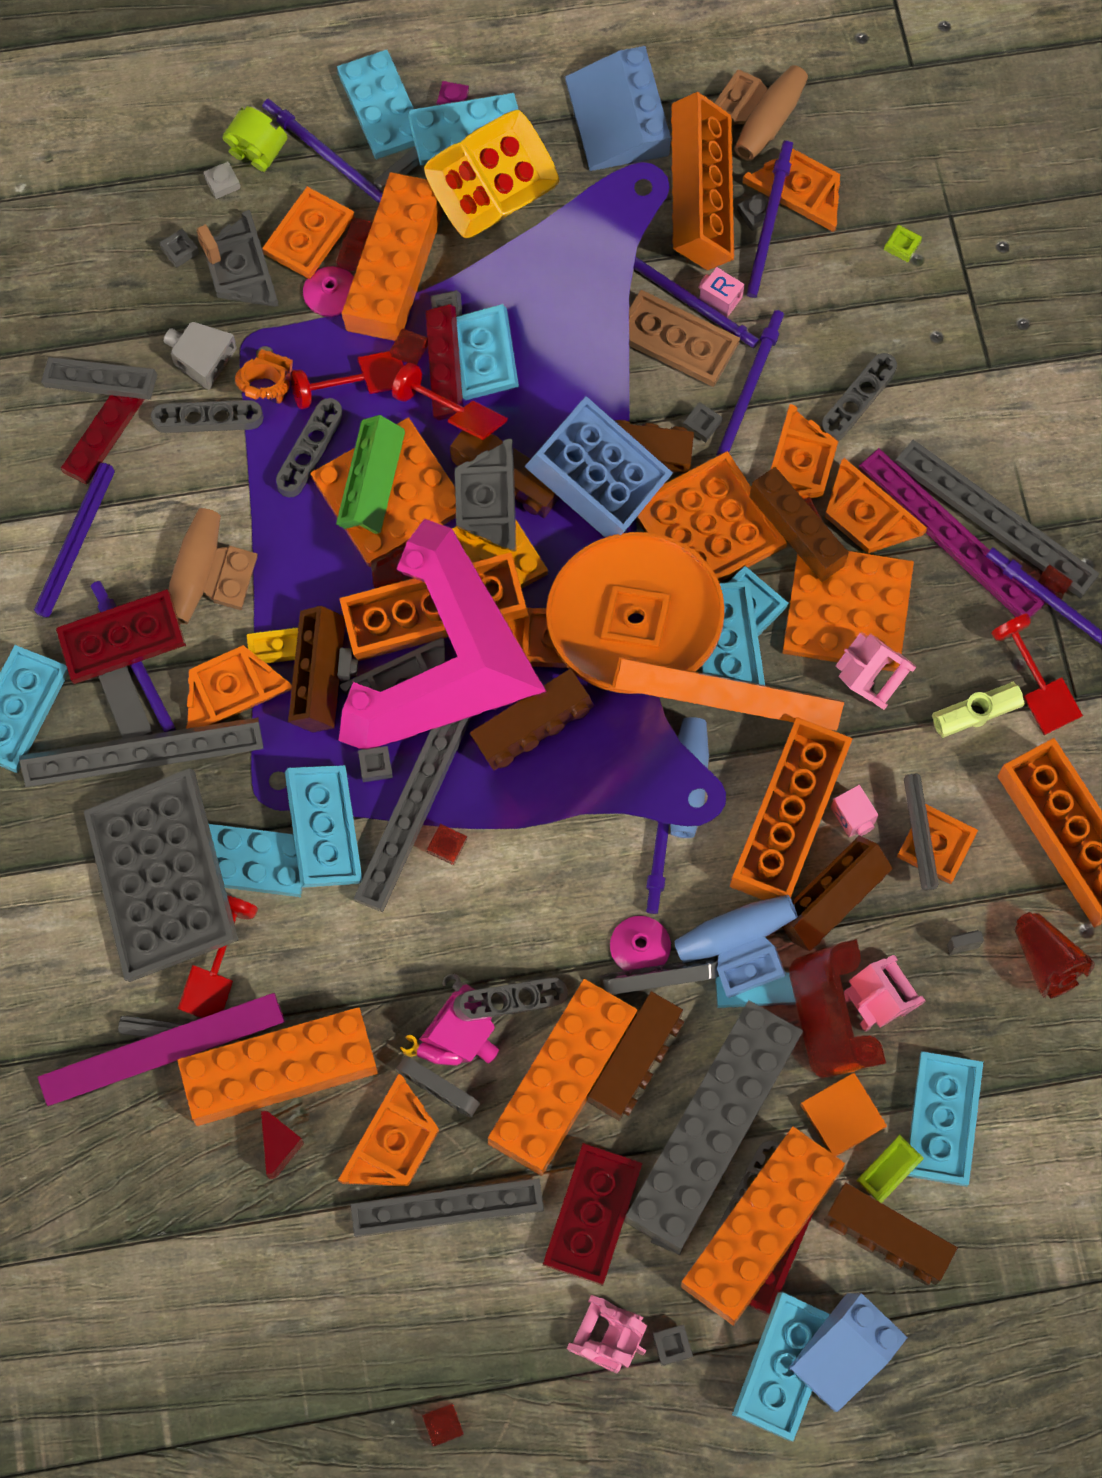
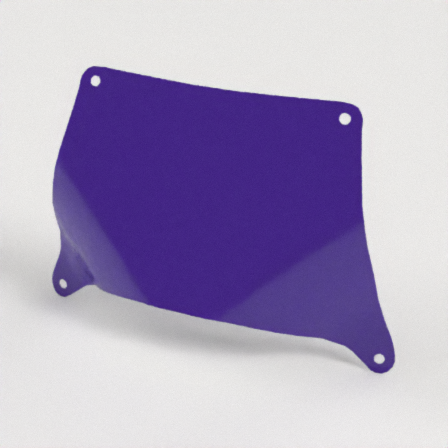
M640 162L621 168L594 183L542 222L453 277L417 292L400 342L346 331L342 314L333 317H323L280 327L263 328L253 332L244 339L241 345L240 369L247 361L256 358V352L260 347L266 346L270 347L274 354L293 360L292 370H303L308 377L309 384L361 374L362 372L357 360L358 357L398 349L403 365L407 363L418 365L422 371L421 386L431 390L426 310L432 309L431 296L457 290L461 293L462 315L502 304L507 308L519 387L470 400L463 399V407L473 400L508 418L506 423L492 433L503 441L512 439L513 448L532 459L585 396L614 421L626 420L630 422L629 293L637 246L654 215L667 198L670 188L668 177L657 166L651 163ZM647 179L651 182L652 191L648 195L640 196L636 193L634 187L638 180ZM263 378L254 380L250 383V386L261 389L273 386L276 383L270 379ZM365 380L312 390L311 405L305 409L298 408L291 381L289 390L284 394L280 404L276 403V397L274 399H261L259 397L255 400L245 396V393L242 392V400L257 402L261 406L264 417L259 427L245 430L252 518L253 552L258 554L253 571L254 633L298 628L300 611L317 606H324L344 616L339 598L413 579L397 570L405 547L370 568L368 567L345 529L336 524V515L312 480L311 475L302 491L295 497H285L280 494L276 478L320 401L331 398L340 403L343 418L314 470L355 448L362 420L381 415L397 424L409 417L455 486V468L458 466L450 458V445L462 429L448 423L449 418L439 421L433 418L431 398L416 392L410 400L402 402L393 397L392 390L369 394ZM331 409L329 412L324 411L325 420L323 424L326 425V420L330 414L335 415L334 409ZM252 410L248 411L246 418L252 419L254 412ZM315 430L309 434L308 438L311 441L319 442L324 438V433ZM305 453L299 454L295 462L299 465H306L310 462L311 457ZM293 470V476L290 481L284 480L285 487H288L290 484L295 485L294 476L296 471ZM559 498L545 518L538 514L533 515L525 510L523 504L515 500V518L548 569V575L522 588L527 608H547L551 586L562 567L577 552L605 537L561 498ZM456 518L444 524V526L449 528L456 527ZM636 518L624 533L637 532ZM639 613L631 614L628 617V620L635 624L640 623L644 619V616ZM345 623L343 648L352 649ZM443 638L445 641V662L458 656L450 638ZM431 642L358 661L357 677ZM295 660L267 663V665L292 684ZM532 667L543 685L569 670V668ZM576 675L595 707L590 709L585 717L577 720L574 719L566 724L564 729L558 734L549 735L541 740L533 750L516 756L512 763L506 767L493 770L470 735V732L515 703L499 707L496 711L491 709L472 716L423 825L458 829H521L584 814H627L672 825L701 826L712 821L722 812L726 804V791L722 782L680 742L665 717L660 697L642 693L627 694L605 690L584 681ZM339 686L335 727L313 733L288 722L291 699L290 690L254 706L252 709V718H259L264 749L251 752V776L254 795L259 802L273 810L290 811L287 786L284 789L275 790L269 784V778L273 773L279 771L285 774L287 768L345 765L353 817L389 821L431 730L379 746H388L393 778L363 782L358 750L362 749L339 741L342 710L348 696L342 692ZM703 789L706 791L708 797L703 806L693 807L689 804L688 798L693 790Z

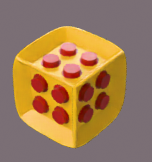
M520 110L508 112L480 127L461 142L453 144L435 155L424 166L426 178L434 195L452 225L464 238L473 237L493 226L514 211L554 189L560 181L556 167L531 122Z

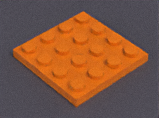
M409 417L397 423V425L405 429V435L381 532L374 534L360 525L345 529L369 568L403 549L424 519L444 525L456 518L455 486ZM355 448L310 473L312 480L337 518Z
M728 451L665 483L636 517L644 532L675 539L697 552L709 564L719 583L737 574L744 566L748 568L787 546V542L781 533L749 497L751 486Z
M848 551L845 566L821 582L797 553L782 654L838 663L845 654L844 650L851 646L860 632L867 636L870 634L874 635L893 651L902 654L914 561ZM893 660L881 670L895 672L900 664Z

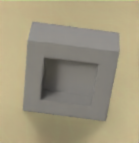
M229 162L203 172L204 178L215 199L241 189L240 183Z

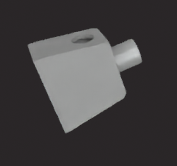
M196 322L189 323L183 334L170 328L164 337V343L173 348L171 356L174 365L207 390H210L237 349L233 334Z

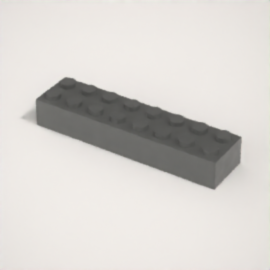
M748 1000L625 1216L624 1222L680 1254L799 1041L803 1030Z

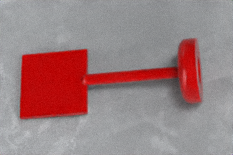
M398 349L358 357L357 360L362 372L361 374L309 384L308 377L303 370H292L291 384L298 408L305 409L310 407L312 390L365 380L369 394L392 390L396 375L404 366Z
M414 363L405 364L393 382L392 395L398 401L406 402L416 392H419L456 411L457 413L448 419V423L482 440L508 421L507 417L473 400L465 407H462L421 386L422 371Z
M1025 613L1000 625L991 632V635L996 641L1013 637L1040 687L1023 697L1042 733L1046 735L1083 717L1062 677L1046 685L1019 635V632L1026 629L1031 623L1028 613Z
M227 896L234 924L236 918L250 920L256 916L258 908L255 905L239 898ZM227 945L218 948L211 971L192 965L177 1008L178 1010L199 1018L224 1011L233 981L217 974Z

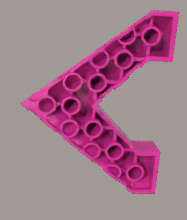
M424 519L407 541L397 570L406 576L426 583L458 657L382 692L353 682L342 710L339 741L362 750L378 748L391 742H397L419 733L547 692L452 528Z

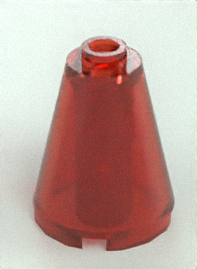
M1028 912L1018 918L1015 933L1043 998L1046 999L1047 995L1050 999L1059 997L1078 986L1079 983L1076 979L1082 974L1086 978L1091 974L1095 967L1093 959L1040 913L1032 914V912Z

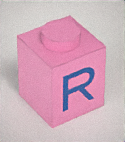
M716 267L711 275L706 274L699 284V289H701L699 299L725 317H728L742 299L745 284Z
M860 785L833 799L830 808L849 838L855 834L863 836L874 829L875 826L873 824L876 822L878 813Z

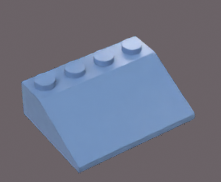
M645 46L617 51L565 76L589 171L669 156L671 136Z
M587 396L525 466L604 537L616 534L621 536L673 474L672 471Z

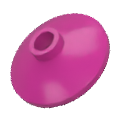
M332 266L316 270L311 279L307 278L304 283L303 297L306 305L313 312L322 316L333 317L341 315L354 276L340 267ZM334 285L333 288H326V286Z
M634 916L622 921L613 931L610 940L612 958L623 971L665 965L671 951L670 937L664 926L655 919L646 916ZM642 938L646 941L647 945L640 948L636 946L635 941Z

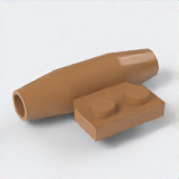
M796 65L790 66L769 88L763 84L761 79L738 69L715 101L716 105L731 115V125L745 124L734 148L737 155L747 161L753 160L774 139L796 107L808 80L807 73L801 67Z
M206 508L198 509L183 538L169 584V592L179 623L184 625L190 621L203 593L213 603L242 611L258 558L257 553L233 546L217 549L221 515Z

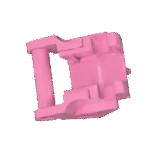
M860 632L851 646L844 650L845 654L836 664V667L842 671L839 677L851 690L884 710L888 706L886 702L907 674L917 668L901 653L893 651L874 635L870 634L867 636L863 632ZM895 660L900 664L876 695L871 690L875 684L873 680L886 664H890Z
M895 955L869 964L849 980L851 987L841 994L845 1003L847 1004L852 1001L863 1017L860 1026L864 1032L871 1029L876 1023L880 1028L900 1015L903 1017L925 1002L923 996H918L897 965L898 959ZM885 969L908 1002H903L883 972Z
M591 1295L588 1300L591 1304L573 1343L568 1344L566 1349L618 1374L621 1366L629 1368L635 1352L641 1355L645 1354L646 1350L640 1347L639 1343L647 1325L642 1322V1316L618 1308L605 1299ZM599 1315L609 1321V1327L600 1343L589 1339Z

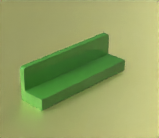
M381 415L364 419L361 422L336 522L338 526L344 529L360 525L374 534L380 533L382 530L405 429Z

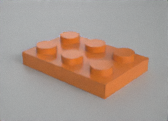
M307 186L263 246V254L300 275L311 279L354 219V211Z

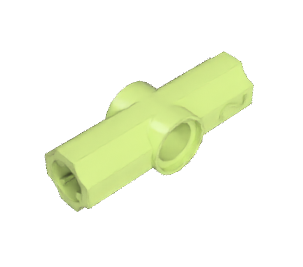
M1014 681L985 693H974L967 700L934 712L932 714L934 727L942 738L972 726L980 727L986 724L987 720L1023 707V694ZM971 706H980L985 713L978 714L973 711Z

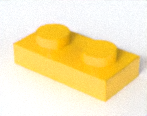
M298 628L247 634L248 649L266 664L295 660Z

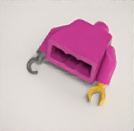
M449 974L443 979L442 984L446 986L449 980L455 979L456 982L453 984L455 992L451 994L421 1036L420 1040L423 1043L419 1044L413 1035H407L405 1038L410 1042H414V1046L408 1050L400 1047V1049L408 1057L417 1055L419 1058L441 1065L457 1066L461 1062H471L476 1055L486 1063H490L499 1052V1049L487 1040L495 1029L494 1024L491 1022L492 1017L473 1021L459 1019L454 1012L453 1004L455 999L459 995L475 989L465 982L461 983L458 975ZM481 1001L477 1003H464L465 1009L470 1010L482 1006Z

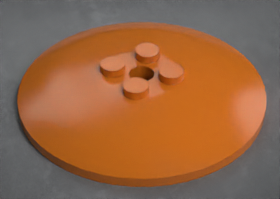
M629 532L623 533L621 536L616 534L586 546L562 567L551 586L546 610L548 632L560 659L584 681L617 693L641 694L616 689L612 686L619 657L696 672L711 656L720 639L724 624L723 593L720 583L709 564L687 545L667 536L654 533ZM639 613L644 616V619L640 623L635 624L631 623L628 617L631 614Z

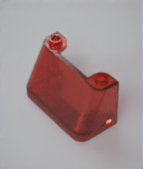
M857 939L841 942L796 958L789 968L790 981L801 1029L803 1030L802 1033L810 1067L821 1078H831L873 1069L886 1064L882 1045L875 1037L870 1035L854 1037L840 975L854 972L861 962Z

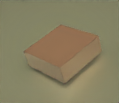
M207 225L197 228L199 243L209 262L215 264L221 261L218 246Z

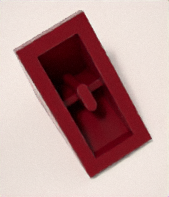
M261 1111L266 1175L269 1179H276L304 1145L301 1137L270 1112Z

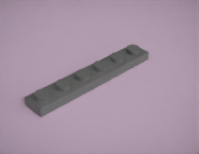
M540 1178L355 1203L351 1204L354 1237L356 1238L544 1212Z

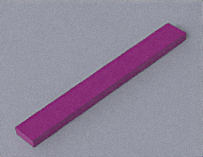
M880 448L859 465V471L926 526V534L1013 615L1018 617L1028 613L1031 618L1045 605V601L1015 578L1011 580L1002 573L1004 570L986 557L990 550Z
M272 993L38 1076V1081L46 1105L51 1106L178 1061L177 1059L198 1054L285 1023L276 994Z

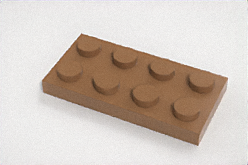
M640 290L629 308L630 347L712 387L715 386L740 343V337L643 290Z

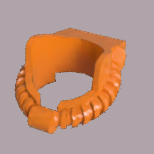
M261 349L258 353V358L247 361L237 371L235 376L236 385L247 397L255 400L259 397L261 399H274L276 397V403L280 404L284 394L287 393L290 387L293 360ZM263 378L270 379L276 383L273 386L261 389L250 386V383L254 380Z

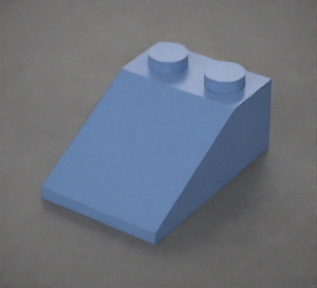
M846 1293L792 1362L789 1369L834 1412H838L889 1363L908 1337L862 1293Z

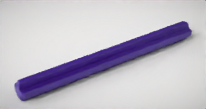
M100 463L34 607L35 613L39 616L48 618L51 615L115 473L114 467L110 464Z

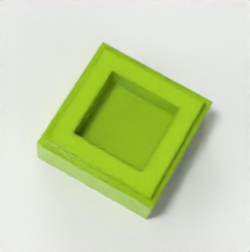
M898 224L885 244L884 250L909 262L921 243L922 236Z

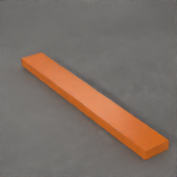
M619 657L612 685L616 689L793 723L796 717L835 731L838 730L844 702L837 699Z

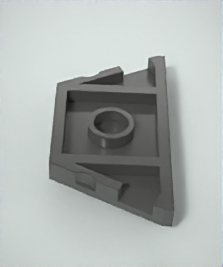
M249 209L242 213V218L232 226L228 224L220 231L219 235L213 237L218 246L221 261L212 264L209 262L206 254L205 257L218 298L275 307L278 306V300Z
M506 439L503 441V444L496 448L485 451L471 462H465L455 468L456 526L514 552L517 549L513 440Z
M441 637L341 684L340 688L347 696L353 682L379 692L389 689L445 663V641Z

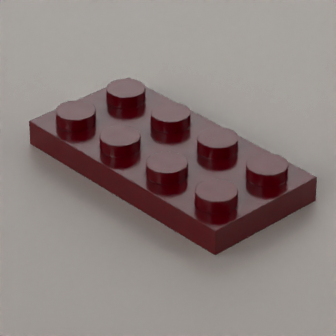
M168 589L56 628L70 680L73 684L186 646Z
M584 1143L582 1144L543 1261V1266L601 1286L604 1285L643 1163Z

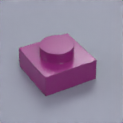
M442 81L436 105L467 101L469 86Z

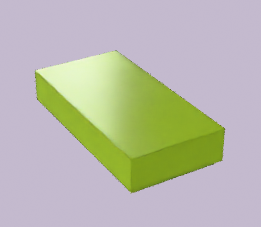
M899 1135L863 1172L857 1181L875 1200L882 1203L924 1157Z

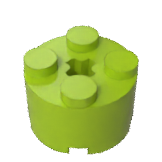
M246 106L245 109L243 107L240 108L223 134L222 139L230 146L229 153L238 160H243L245 157L252 161L251 164L256 169L265 172L282 149L288 137L280 126L276 130L270 125L272 121L270 117L257 109Z

